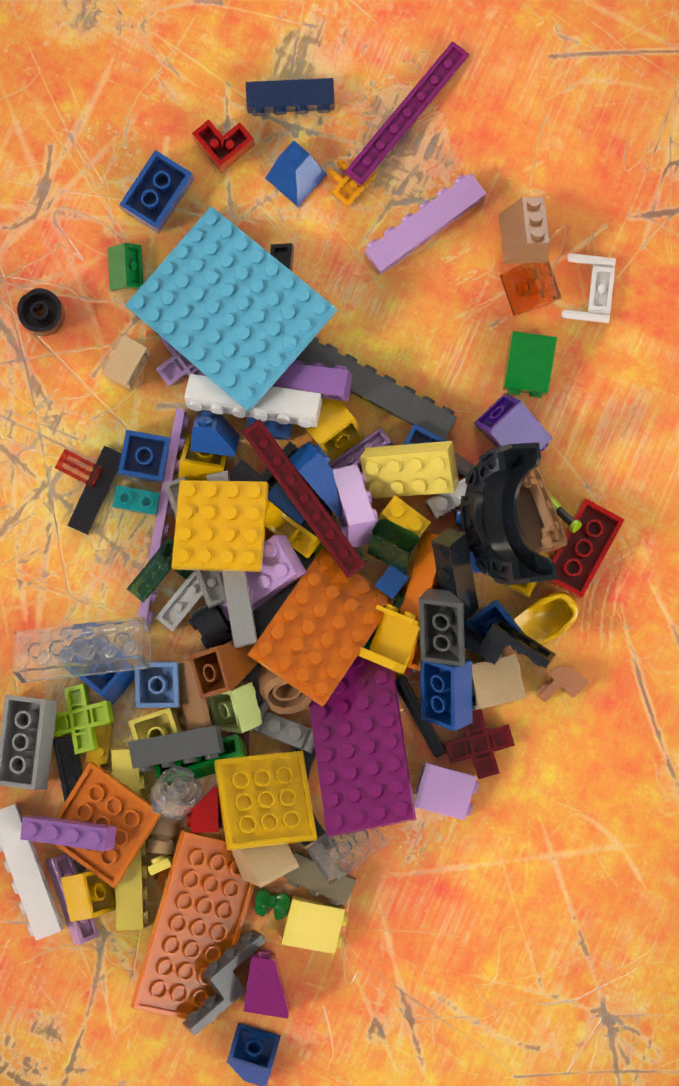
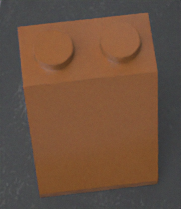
M234 642L189 656L201 699L233 690L258 664L257 661L248 656V653L255 644L235 648Z

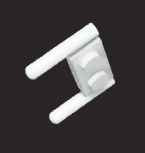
M568 254L567 260L569 262L592 264L593 267L588 312L564 309L561 312L562 318L609 323L616 258Z

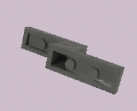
M254 929L245 933L237 944L227 948L224 955L217 961L211 962L202 973L216 994L208 997L198 1010L191 1012L186 1020L182 1022L184 1027L194 1036L246 992V989L233 973V970L266 942L262 934Z

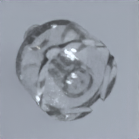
M174 766L165 770L150 790L152 810L166 818L182 820L189 814L202 796L200 781H196L194 778L195 774L192 771L181 766Z

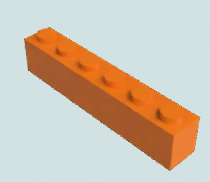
M424 532L420 540L417 558L413 563L412 575L407 584L404 602L400 608V614L402 615L406 611L418 616L416 621H419V598L428 588L440 590L431 543L439 535ZM420 635L407 664V668L420 671L421 657Z

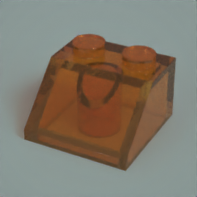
M549 259L548 262L523 263L500 275L513 316L547 306L562 299Z

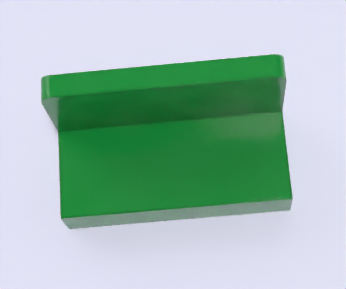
M122 243L109 247L110 290L117 291L124 288L138 290L143 285L141 245Z

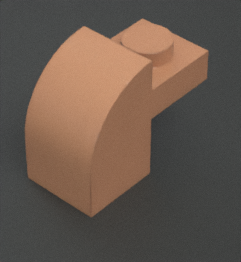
M555 667L546 673L552 680L550 682L546 680L538 688L540 693L537 696L543 702H546L561 687L571 698H575L589 681L573 668Z

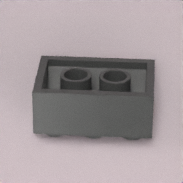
M428 588L419 598L421 661L464 667L463 602L451 591Z

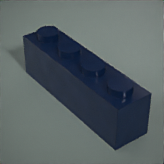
M333 78L246 82L247 113H252V116H263L265 113L285 115L287 112L307 114L309 111L329 113L330 110H335Z

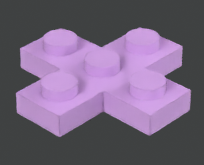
M162 337L160 338L173 355L156 368V371L169 388L186 375L206 376Z

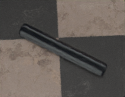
M402 676L396 679V688L434 757L443 755L446 750L432 724L421 719V704L406 677Z

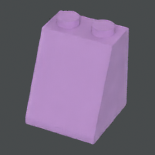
M424 761L415 791L417 799L414 806L419 809L465 820V817L470 816L473 803H470L472 794L476 795L479 782L476 781L477 777Z

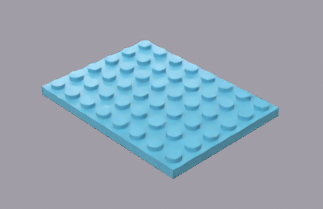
M212 206L125 304L129 310L248 412L253 409L338 311L336 307Z

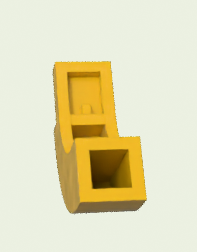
M267 500L265 528L274 535H286L293 549L309 559L321 543L319 538L300 526Z

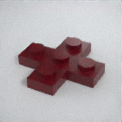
M482 709L472 711L473 723L463 727L465 736L444 743L450 764L472 758L477 778L482 779L499 774L494 752L515 746L509 724L487 730Z

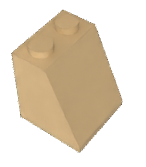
M516 655L501 657L495 665L486 661L472 664V710L526 698L525 685L520 674V663Z
M288 844L231 850L242 879L259 887H263L299 867Z

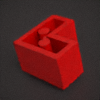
M209 119L192 132L193 140L221 173L255 146L254 138L240 122L223 136Z

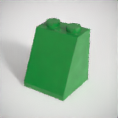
M513 331L508 342L502 390H506L509 395H520V392L529 393V397L542 398V395L546 396L549 390L557 337Z

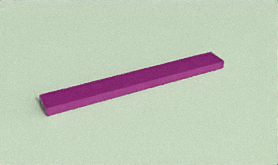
M452 41L344 171V174L362 187L468 59L470 54Z

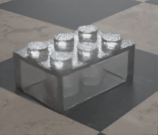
M374 828L334 837H328L325 832L316 840L306 845L305 848L330 885L343 878L383 849L389 842L380 828Z

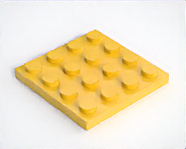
M180 480L172 568L174 570L262 572L269 484L267 482Z
M303 751L215 760L214 765L227 851L314 841L317 839Z

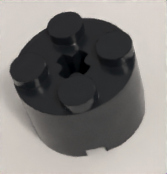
M35 288L20 298L17 306V315L22 325L30 333L37 336H49L57 333L65 319V310L61 301L54 293L44 288ZM43 308L45 310V314H42L40 317L37 314V311L41 312Z
M207 604L192 612L189 622L194 630L198 629L202 636L201 642L206 649L224 645L233 640L230 621H227L219 605L208 609Z

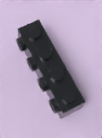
M447 528L431 541L440 590L451 591L463 602L465 621L479 609L466 533Z

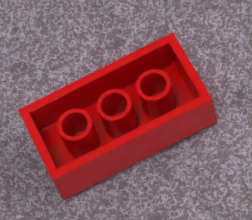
M586 498L582 500L573 519L579 520L582 523L581 527L573 533L569 530L568 526L565 531L567 545L555 550L551 557L556 567L557 580L548 581L579 599L583 598L625 520Z

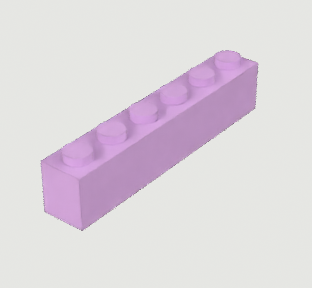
M472 173L467 176L464 174L459 176L454 181L455 185L451 188L445 187L436 194V199L431 202L429 200L425 201L418 207L420 210L414 215L409 213L401 220L402 223L396 228L391 226L383 233L384 237L380 240L374 239L366 245L365 256L379 275H382L485 199L487 193Z

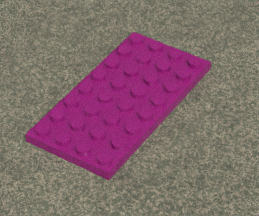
M357 656L325 705L322 707L313 700L309 704L328 837L417 820L394 671Z

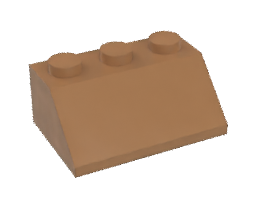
M522 197L499 214L504 264L548 262L550 240L544 197Z
M191 661L179 663V695L182 714H179L181 726H186V730H193L213 725L207 698L201 699Z

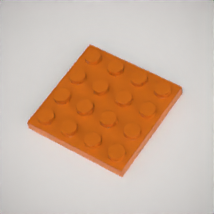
M89 762L56 818L117 826L115 848L108 851H98L54 845L111 887L116 888L155 827L163 811L94 762Z

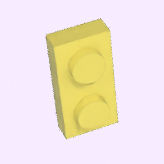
M160 854L151 860L152 863L147 867L150 875L172 867L173 856Z

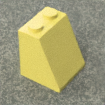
M293 895L282 945L335 954L336 948H341L343 935H339L341 926L345 927L347 923L348 913H344L345 907H337L330 903Z

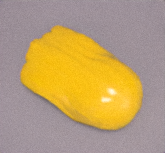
M556 592L529 605L515 615L513 620L527 636L543 645L563 634L576 621L579 608L577 602L570 594Z

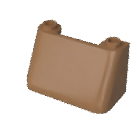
M536 467L526 476L521 485L517 501V516L521 532L528 545L538 554L544 555L566 546L567 538L539 468Z

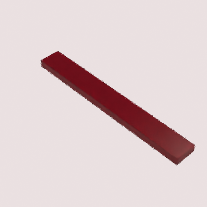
M259 419L242 431V434L345 576L349 578L365 567L364 561L263 422Z

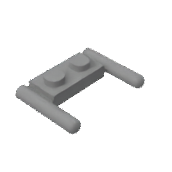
M262 698L259 706L262 724L250 730L312 753L314 749L312 729L267 712L269 703Z

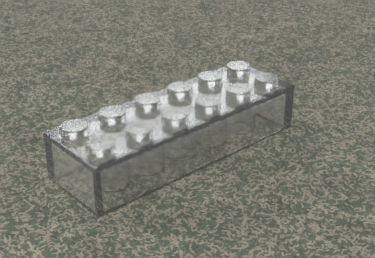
M144 616L14 632L13 674L21 683L151 668V626Z

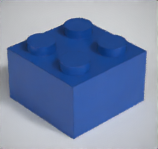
M126 430L118 474L124 477L163 483L171 438Z

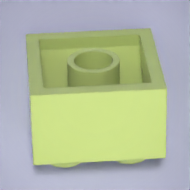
M241 681L233 690L207 698L213 724H220L221 731L244 733L262 724L261 711L258 707L256 691L252 682Z

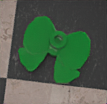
M261 888L256 894L254 909L258 915L263 917L269 907L274 908L275 919H283L287 916V911L290 907V895L287 892H281L277 895L276 893H270L267 888Z

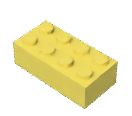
M453 441L368 447L360 457L366 480V491H370L371 498L394 497L395 495L399 497L454 493L459 484Z

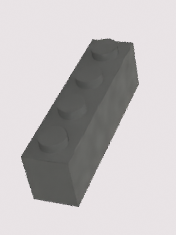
M220 724L128 742L132 768H140V772L153 770V765L162 764V768L174 766L175 761L183 760L184 764L196 762L197 757L204 755L206 760L219 757L218 753L225 751Z

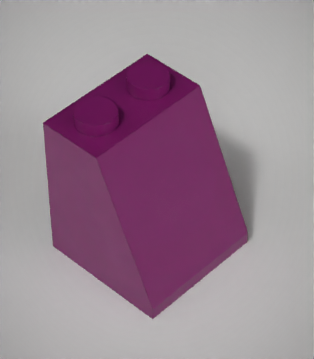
M258 948V951L253 953L243 1012L288 1019L290 1005L276 954H272L270 949Z

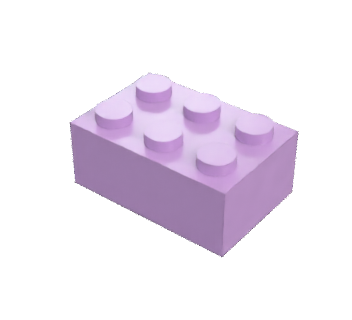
M357 464L333 469L342 517L338 519L342 533L353 547L372 544L374 534H377L375 523L378 522L376 510L372 509L370 505L372 503L370 491H366L364 487L366 485L364 473L359 471Z

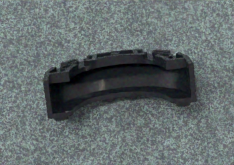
M539 442L509 444L490 449L481 455L477 465L470 469L465 480L467 484L465 496H461L460 504L462 532L466 533L469 552H472L477 560L476 566L484 575H489L495 579V582L504 585L557 580L556 567L550 557L538 554L528 545L521 532L517 516V501L521 485L526 476L540 464L541 452Z

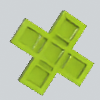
M87 684L64 688L67 711L56 713L53 737L71 734L75 754L99 750L95 727L114 723L111 702L102 701L91 704Z

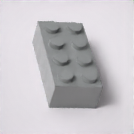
M5 695L0 736V785L30 790L47 789L58 700Z

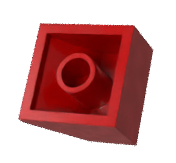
M217 784L187 814V827H191V833L220 831L221 805Z

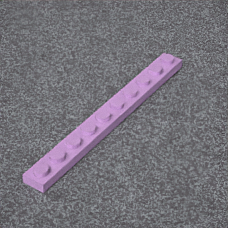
M176 408L136 627L147 628V624L151 625L153 619V611H150L151 602H156L157 590L154 589L155 581L160 580L162 569L158 567L159 559H163L166 546H162L163 537H168L170 525L166 524L167 516H171L173 511L164 483L173 481L175 472H179V450L183 451L185 437H182L183 429H187L189 424V416L186 415L185 409Z

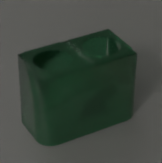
M381 519L372 529L367 554L406 572L416 557L420 537L416 533L387 519Z

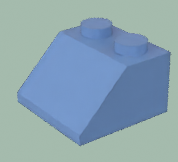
M143 661L135 663L136 708L180 707L179 662Z

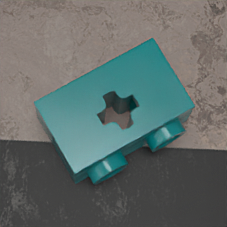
M116 485L112 507L118 510L157 516L160 493Z

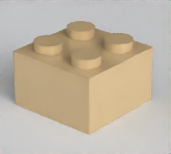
M123 335L122 339L118 338L112 348L114 353L111 358L107 357L101 369L103 370V376L108 381L130 392L151 353L147 347Z

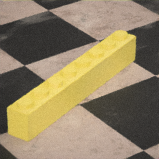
M129 748L112 749V776L142 796L141 789H145V775H141L140 768H132ZM147 842L143 844L118 887L115 888L116 931L143 930L145 924H149V910H145V901H148L149 893L148 887L144 888V879L148 878V866L144 865L143 856H147Z

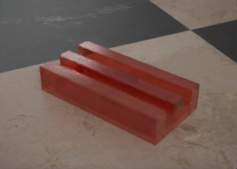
M64 449L55 466V469L92 488L96 485L94 484L95 481L100 478V472L104 470V468L67 449ZM67 456L94 468V473L67 460ZM63 463L90 476V480L88 481L87 479L63 468Z

